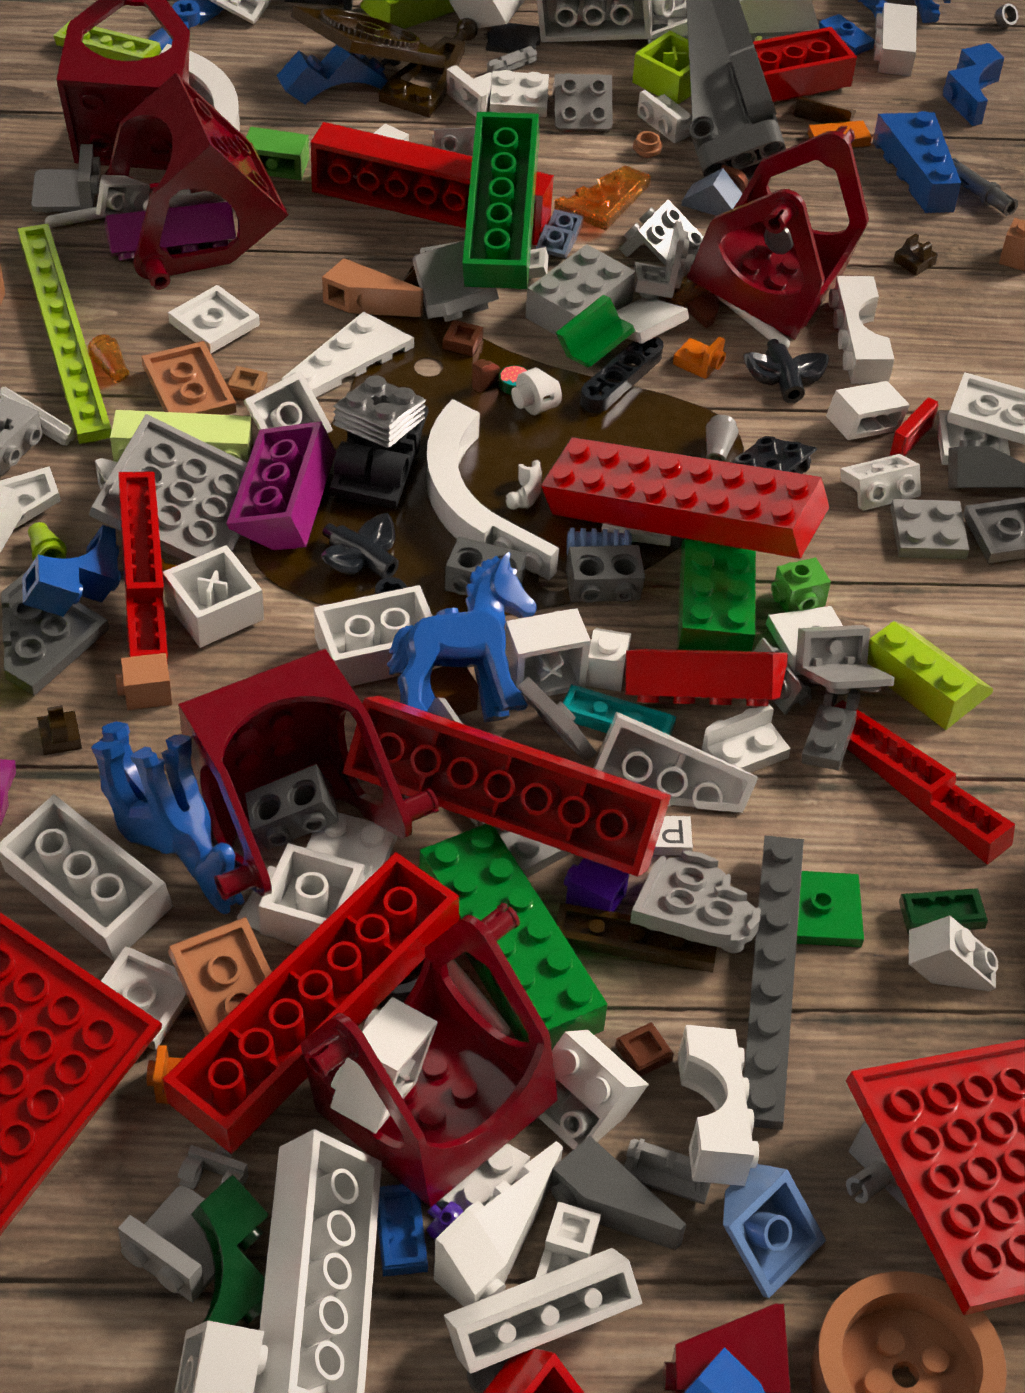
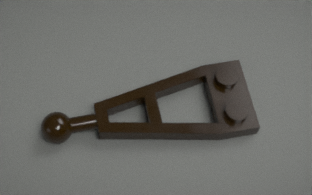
M471 18L461 19L456 26L457 33L453 38L444 36L430 47L442 55L446 52L452 53L449 61L444 62L443 68L409 63L394 74L378 92L379 102L430 118L441 105L447 93V69L455 65L459 66L465 52L464 41H469L476 37L478 33L477 23ZM424 69L442 75L435 90L408 81Z

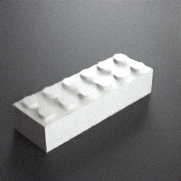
M315 1129L279 1147L259 1328L260 1331H264L262 1345L267 1346L268 1354L262 1375H256L253 1393L365 1392L382 1161Z

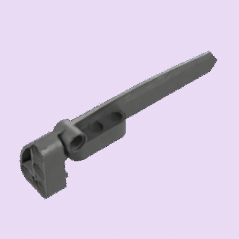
M686 0L692 122L689 126V133L693 140L703 176L707 177L720 170L722 165L741 170L747 179L751 180L757 166L764 158L787 148L740 1Z

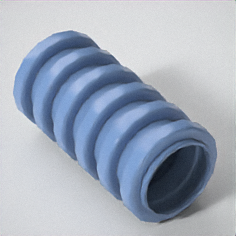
M570 528L567 533V555L569 547L632 544V535L629 530L619 533L618 529H614L613 533H609L608 529L597 532L596 528H592L591 532H586V528H581L580 531Z

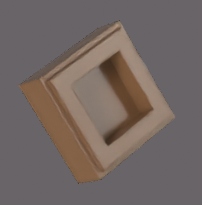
M236 366L227 383L232 396L247 399L264 390L268 382L267 372Z

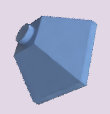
M757 1164L756 1168H750L745 1186L730 1185L725 1190L723 1226L763 1297L770 1298L826 1239L788 1169Z

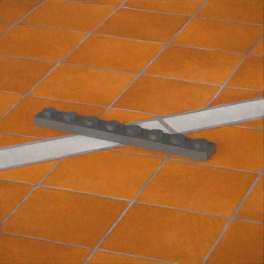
M766 835L764 836L758 905L761 911L755 940L744 1078L749 1080L747 1109H752L754 1112V1127L783 1130L804 839Z

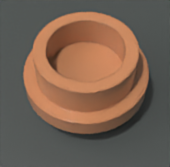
M644 131L637 135L633 142V149L640 156L651 158L662 151V142L658 134Z

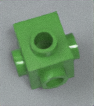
M814 557L777 566L775 580L771 584V592L775 602L780 603L785 612L820 608L826 606L831 581L817 558Z

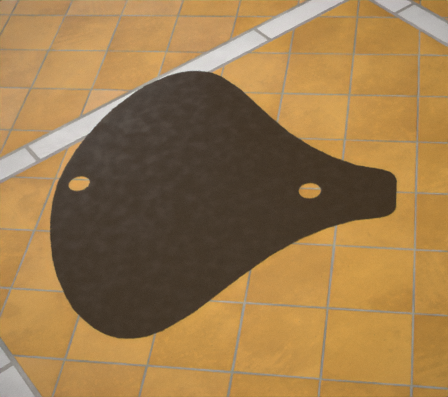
M424 302L423 315L421 317L369 314L414 337V348L406 352L401 349L393 353L392 359L383 364L377 361L367 366L365 373L354 378L350 391L361 385L369 376H381L391 385L412 389L416 395L426 399V402L423 404L428 407V415L421 434L420 449L418 455L414 456L397 509L330 495V485L334 476V457L306 547L272 550L250 539L251 555L256 567L277 586L319 605L375 595V586L382 578L365 565L361 572L355 575H347L335 570L324 562L321 555L325 549L331 546L329 544L330 539L323 536L322 531L327 524L331 523L335 527L344 525L357 533L370 519L380 514L388 513L394 524L395 541L392 548L387 552L399 561L397 571L392 577L402 580L407 588L420 585L432 616H435L438 611L447 608H458L459 613L468 612L466 604L467 595L445 590L446 564L457 539L445 528L434 511L426 483L427 443L430 431L441 411L452 399L480 413L479 438L467 449L458 466L465 486L484 507L494 514L558 547L557 570L565 573L568 557L567 533L570 528H575V531L586 528V532H591L592 528H596L597 532H602L603 523L553 515L542 487L541 493L530 508L519 507L515 510L508 508L506 495L509 492H517L522 487L518 479V465L523 464L526 467H532V462L538 460L542 471V484L571 438L706 459V425L711 421L712 417L718 414L688 401L634 386L607 410L592 413L586 411L580 405L581 388L592 378L591 376L546 365L508 351L483 338L473 356L443 349V338L453 320L445 322L444 317L428 319ZM433 358L441 362L443 369L438 375L428 377L418 374L414 366L418 360ZM484 359L498 365L501 370L509 365H520L528 370L536 367L559 381L562 392L561 403L550 410L532 415L525 408L519 409L514 404L512 395L506 394L499 388V380L482 393H479L472 388L473 363ZM545 396L543 399L550 398L551 396ZM332 422L330 425L333 431L327 434L337 452L340 442H346L348 436L346 430L333 425ZM739 434L727 455L726 462L731 463L739 454L744 453V446ZM672 536L670 546L633 541L631 545H639L643 569L646 570L680 548L681 537ZM525 568V578L522 587L535 601L536 611L571 603L568 587L561 591H549L540 585V575L532 573Z

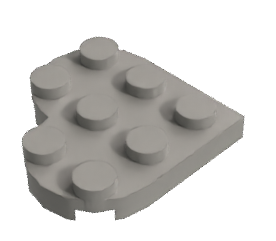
M686 850L682 851L681 857L666 860L663 855L654 863L632 909L630 923L646 927L650 930L682 937L688 941L721 947L730 953H738L744 949L745 943L751 941L757 934L761 910L759 907L755 908L746 901L748 895L746 892L730 886L731 875H726L718 868L719 861L700 852Z

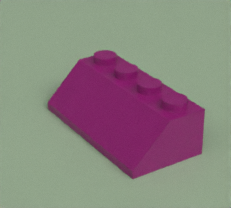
M228 202L168 208L160 246L167 251L180 249L181 253L198 251L201 246L211 245V248L228 245L236 238L232 206ZM146 211L106 215L105 230L111 257L118 256L119 261L134 260Z
M322 421L259 430L226 523L230 530L272 550L306 547L336 454V450Z

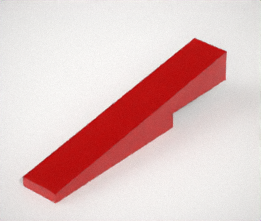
M118 472L128 657L166 653L168 664L155 472Z
M842 700L834 707L846 709L847 702ZM857 709L856 723L847 749L985 864L991 863L1013 845L1015 823L955 785L956 773Z

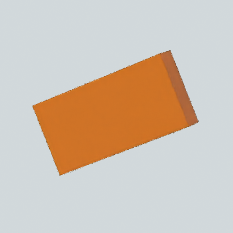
M863 120L815 124L808 127L807 134L811 139L827 131H836L840 126H848L843 134H846L850 128L854 131L855 139L851 143L852 148L871 145L872 136Z

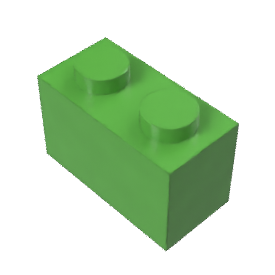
M250 127L246 138L253 144L268 175L302 180L309 161V135Z

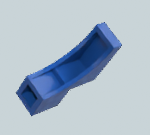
M990 43L961 49L957 69L948 71L943 88L945 99L972 126L982 124L988 99L981 90L992 83L999 82L1004 57Z
M335 45L322 61L312 54L308 57L298 50L276 75L285 92L305 105L317 94L335 85L359 82L375 86L381 90L388 81L383 73L385 67L376 58L372 57L369 59L366 55L349 53L338 45Z
M102 525L86 547V554L79 557L62 559L38 554L22 577L23 604L64 617L72 604L76 605L79 602L81 596L103 602L111 590H116L121 579V572L118 570L117 563L119 545L116 544V529Z

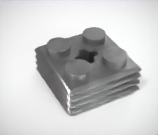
M369 376L361 385L348 392L343 399L333 406L336 408L333 411L336 414L333 417L336 420L333 422V425L389 448L425 419V416H423L425 411L423 409L426 405L423 403L426 402V399L416 395L410 388H399L387 383L381 376Z

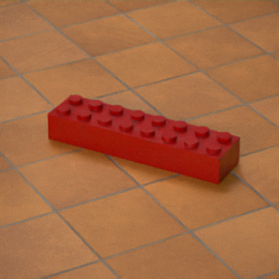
M327 122L322 123L310 142L312 192L466 229L472 156ZM538 171L531 244L536 246L545 224L548 225L551 219L554 175Z
M571 438L541 485L553 515L797 559L802 558L829 509L822 477L579 438Z
M382 696L364 698L363 706L371 717L401 794L411 797L430 788L434 792L440 808L637 877L648 871L669 805L670 794ZM357 724L343 773L381 786Z
M395 852L162 1078L168 1104L232 1155L308 1077L301 1050V1042L337 1013L346 1015L359 1026L372 1010L425 958V947L459 921V896Z

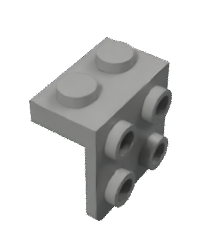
M555 74L552 99H555L556 129L560 131H610L613 125L612 75Z
M81 144L78 169H40L35 172L31 201L33 211L45 213L71 212L94 207L95 194H99L98 175H101L100 157H94L93 144Z
M667 200L656 211L651 207L639 218L642 225L640 226L636 222L624 234L627 240L619 249L628 257L641 244L645 243L666 266L675 220L682 221L683 229L687 231V239H689L688 254L696 256L704 237Z
M675 220L665 267L635 262L633 269L636 271L634 287L635 292H639L640 296L648 299H657L658 296L673 298L674 288L680 289L683 270H680L681 258L686 259L689 249V239H687V231L683 229L682 221Z
M464 241L420 253L413 257L418 284L423 289V302L428 319L444 317L445 322L463 317L462 311L470 309L471 313L489 309V302L499 299L497 288L479 289V287H464L462 266Z
M864 625L798 628L795 671L808 677L810 683L821 684L827 687L826 691L835 694L849 693V688H859L867 692H879L882 686L894 685L893 676L867 664L870 628Z
M179 1186L145 1224L129 1215L119 1226L118 1232L122 1247L121 1253L131 1264L138 1268L143 1267L157 1277L158 1281L166 1289L173 1293L178 1292L193 1303L214 1279V1266L205 1235L191 1216L192 1212L205 1199L187 1186Z

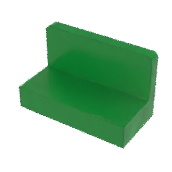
M602 295L555 333L566 356L589 368L634 333L635 328L633 324L619 318L611 298Z

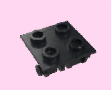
M764 436L758 439L744 453L739 454L731 463L803 474L810 469L812 462L810 456L817 451V447L804 445L800 442L780 440L773 436Z

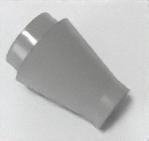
M716 415L707 423L706 459L726 462L727 455L739 433L737 423L732 417Z

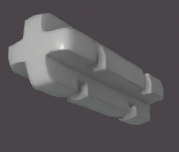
M528 46L499 57V60L498 58L492 59L487 63V72L513 71L525 66V63L526 65L534 63L537 60V51L532 46Z

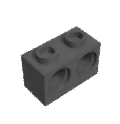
M458 537L446 564L445 590L468 596L466 586L471 582V572H475L477 566L481 567L483 561L491 560L495 556L501 559L508 552L511 553L510 566L517 570L516 576L522 585L525 578L527 553Z
M639 545L569 547L565 571L570 602H628L641 599L645 574Z
M317 765L245 793L251 831L268 850L283 846L289 841L312 832H318L324 827L339 822L332 784Z

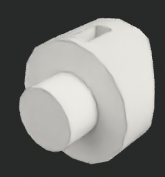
M536 367L518 374L516 387L512 388L511 391L514 404L519 409L525 408L532 415H537L558 406L562 399L559 381ZM545 396H551L550 398L543 399Z

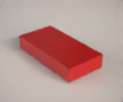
M928 397L895 431L889 456L897 454L906 456L933 427L938 401Z

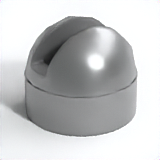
M1010 3L999 7L994 14V19L996 18L997 21L996 24L1001 28L1016 24L1018 21L1016 7Z

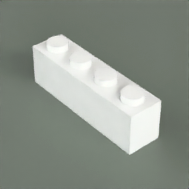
M610 1248L444 1315L457 1359L471 1374L643 1303L630 1261L615 1249Z

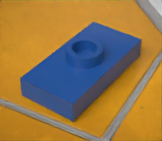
M840 14L818 23L819 29L832 27L855 55L874 48L875 40Z
M404 1184L380 1187L377 1228L383 1277L428 1272L420 1198Z

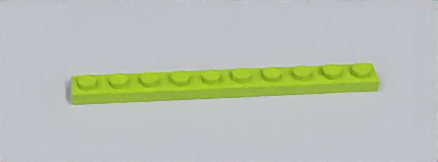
M49 223L18 228L19 240L78 442L82 444L109 439L112 431Z

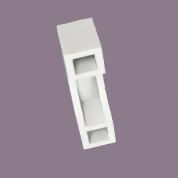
M837 276L835 288L829 291V307L834 308L833 325L834 328L839 329L838 347L844 351L843 369L848 370L851 384L889 382L894 363L890 339L871 332L863 325L873 321L879 295L874 276Z
M686 1025L678 1052L681 1085L704 1096L716 1110V1112L709 1115L697 1117L689 1145L692 1181L745 1186L750 1168L757 1167L759 1144L757 1141H752L751 1135L754 1127V1112L752 1109H747L749 1080L742 1076L744 1049L738 1047L736 1030Z

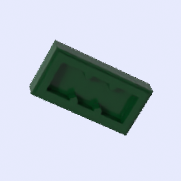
M978 888L901 894L899 899L908 935L911 929L947 916L953 917L968 930L985 929L988 923Z

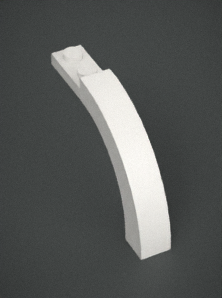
M167 44L161 53L167 51L172 45ZM189 51V85L240 132L238 97L232 82L215 64Z
M452 399L435 420L427 443L426 483L434 511L445 528L456 539L463 537L527 553L526 569L550 580L557 573L559 548L494 514L484 507L465 486L458 466L467 449L479 438L480 413Z

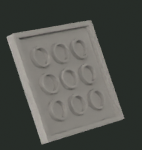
M145 414L94 501L89 516L121 531L118 472H155L161 550L185 562L225 545L233 551L241 535L230 530L226 523L248 463Z

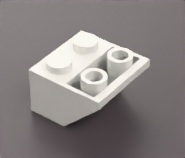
M589 1030L568 1031L562 1035L552 1050L558 1101L542 1113L539 1118L574 1150L589 1136L598 1142L620 1123L649 1084Z

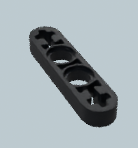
M656 336L643 344L635 341L629 344L582 386L581 407L592 413L607 410L660 362L663 353V341ZM630 363V364H635V365H638V366H637V367H629V366H626V365H624V364ZM607 379H615V380H618V381H620V382H619V383H612V382H609V381H606V380H607Z

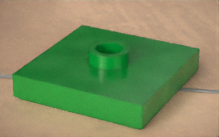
M802 871L796 944L862 947L864 931L859 874Z

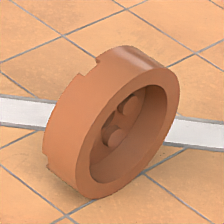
M906 1271L872 1275L847 1288L835 1300L827 1312L814 1346L810 1367L813 1393H1004L1007 1377L1006 1360L1001 1341L985 1313L981 1311L963 1316L946 1282L925 1274ZM905 1366L908 1367L909 1372L915 1377L916 1385L909 1388L898 1385L893 1379L892 1371L904 1369Z

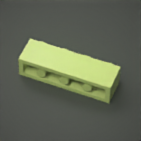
M134 410L115 411L110 436L113 461H119L145 414L246 463L249 461L253 444L251 416Z

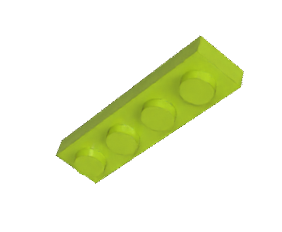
M69 22L53 35L57 46L63 47ZM96 26L87 32L83 38L84 45L90 50L114 60L137 61L147 57H154L161 53L159 42Z

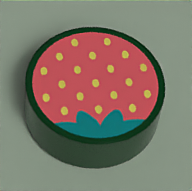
M520 365L504 367L499 373V388L506 394L511 395L512 388L516 387L518 374L528 371V369Z

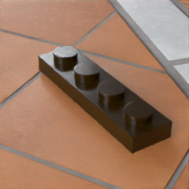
M560 903L556 924L572 948L713 973L717 946L688 941L682 937L650 930L646 927L630 923L631 915Z

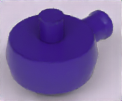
M451 1201L443 1210L434 1204L427 1211L434 1218L426 1229L433 1240L436 1241V1238L464 1212L461 1206Z

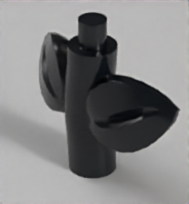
M777 339L768 341L766 355L756 352H748L743 355L745 365L751 375L762 384L773 386L779 383L782 397L787 403L800 401L805 395L803 385L813 384L818 381L824 374L829 362L828 354L807 353L792 358L787 347L784 344H780Z
M383 513L370 519L357 533L344 525L335 527L329 523L324 527L322 534L330 539L329 544L331 547L325 549L321 556L330 567L343 574L355 575L361 572L365 565L382 579L392 577L397 571L398 559L387 552L392 548L395 541V528L392 518L388 513Z

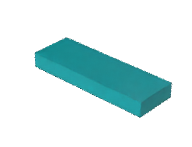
M571 684L563 701V704L576 717L573 720L575 724L604 733L608 732L616 712L670 736L676 723L677 716Z

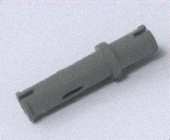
M956 158L952 159L961 185L980 197V201L986 206L992 205L1005 216L1015 212L1018 207L1017 199L1003 192L1001 186L996 182L987 181Z

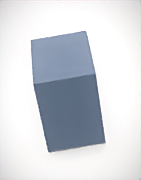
M724 168L693 183L684 196L681 206L717 216L732 210L740 199L742 192Z

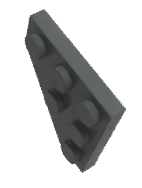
M23 573L1 592L4 671L7 680L35 696L109 630L108 619L79 602L76 605L72 604L64 617L24 605L22 577L25 573Z

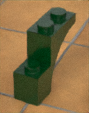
M232 1174L203 1200L191 1214L209 1244L214 1266L213 1295L203 1322L213 1321L228 1325H235L241 1318L249 1324L261 1313L265 1278L237 1246L243 1251L248 1249L264 1233L259 1225L269 1216L264 1208Z

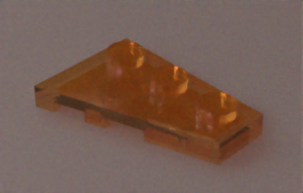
M625 165L600 177L598 184L592 187L582 186L576 189L575 195L569 198L562 196L555 199L554 209L583 216V222L607 231L650 186L651 175Z

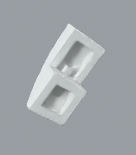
M558 1202L535 1278L590 1257L601 1214Z

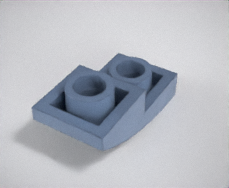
M554 209L549 224H545L536 249L546 247L549 255L566 258L583 225V216Z

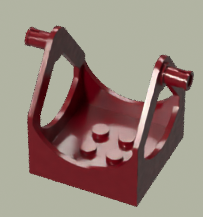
M97 0L69 22L56 81L74 163L79 164L81 144H93L94 157H100L101 165L109 166L119 123L175 73L189 84L190 30L167 0ZM131 5L148 8L173 41L171 48L157 56L137 61H120L106 58L93 52L84 45L83 38L87 32L122 6ZM150 120L138 129L130 168L167 170L171 159L173 143L171 131L164 121Z
M177 73L171 76L119 123L109 169L105 172V175L130 177L129 171L138 129L150 120H161L168 125L173 143L171 159L162 180L159 183L149 184V200L133 260L136 273L144 279H149L151 286H154L156 290L166 288L170 284V276L234 262L289 216L253 144ZM190 189V193L208 191L217 194L225 199L236 212L238 220L237 237L226 246L176 255L169 254L165 248L160 246V240L170 199L180 190Z
M840 126L836 131H827L764 158L757 166L750 182L734 208L715 216L709 223L687 279L795 340L829 295L830 289L834 288L837 276L843 275L869 222L851 144L855 139L854 131L850 128L846 134H843L848 126ZM814 160H818L825 166L833 168L837 173L850 221L846 230L837 232L813 230L803 198L797 192L790 189H780L771 193L768 185L771 177ZM786 227L791 233L794 245L787 253L776 254L765 243V230L767 229L771 233L779 234Z
M326 649L178 704L182 735L192 736L191 764L199 792L211 818V842L214 846L221 842L227 843L233 849L235 840L239 836L244 850V857L234 851L236 857L235 869L214 876L217 890L224 901L249 889L254 890L261 897L272 893L268 871L248 824L249 815L245 793L317 765L332 784L335 799L355 806L365 818L401 839L412 835L413 821L439 812L438 800L430 788L403 800L370 715ZM347 711L351 713L360 729L383 789V802L365 794L357 778L343 773L348 755L344 728Z
M501 903L481 921L472 915H465L425 947V960L422 970L404 1004L438 1023L417 1082L404 1099H402L364 1033L346 1015L337 1013L301 1042V1050L316 1111L369 1156L382 1161V1167L429 1207L436 1204L558 1101L549 1031L497 943L499 939L520 925L518 915L512 907L508 908L506 903ZM464 952L470 953L478 961L484 963L493 974L527 1031L529 1042H521L510 1038L488 1023L468 1003L449 976L447 963ZM347 1058L356 1062L363 1069L390 1113L389 1118L376 1134L330 1108L336 1089L331 1087V1083Z

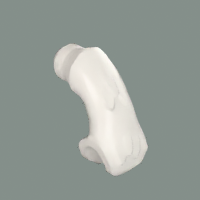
M538 460L532 462V467H526L523 464L518 465V479L522 487L517 492H509L506 495L508 508L513 510L519 507L528 509L535 503L541 493L542 471Z

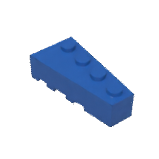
M935 112L878 114L872 143L877 149L881 148L884 151L883 157L887 163H893L897 168L896 175L901 181L904 180L909 184L908 191L924 212H954L961 181Z

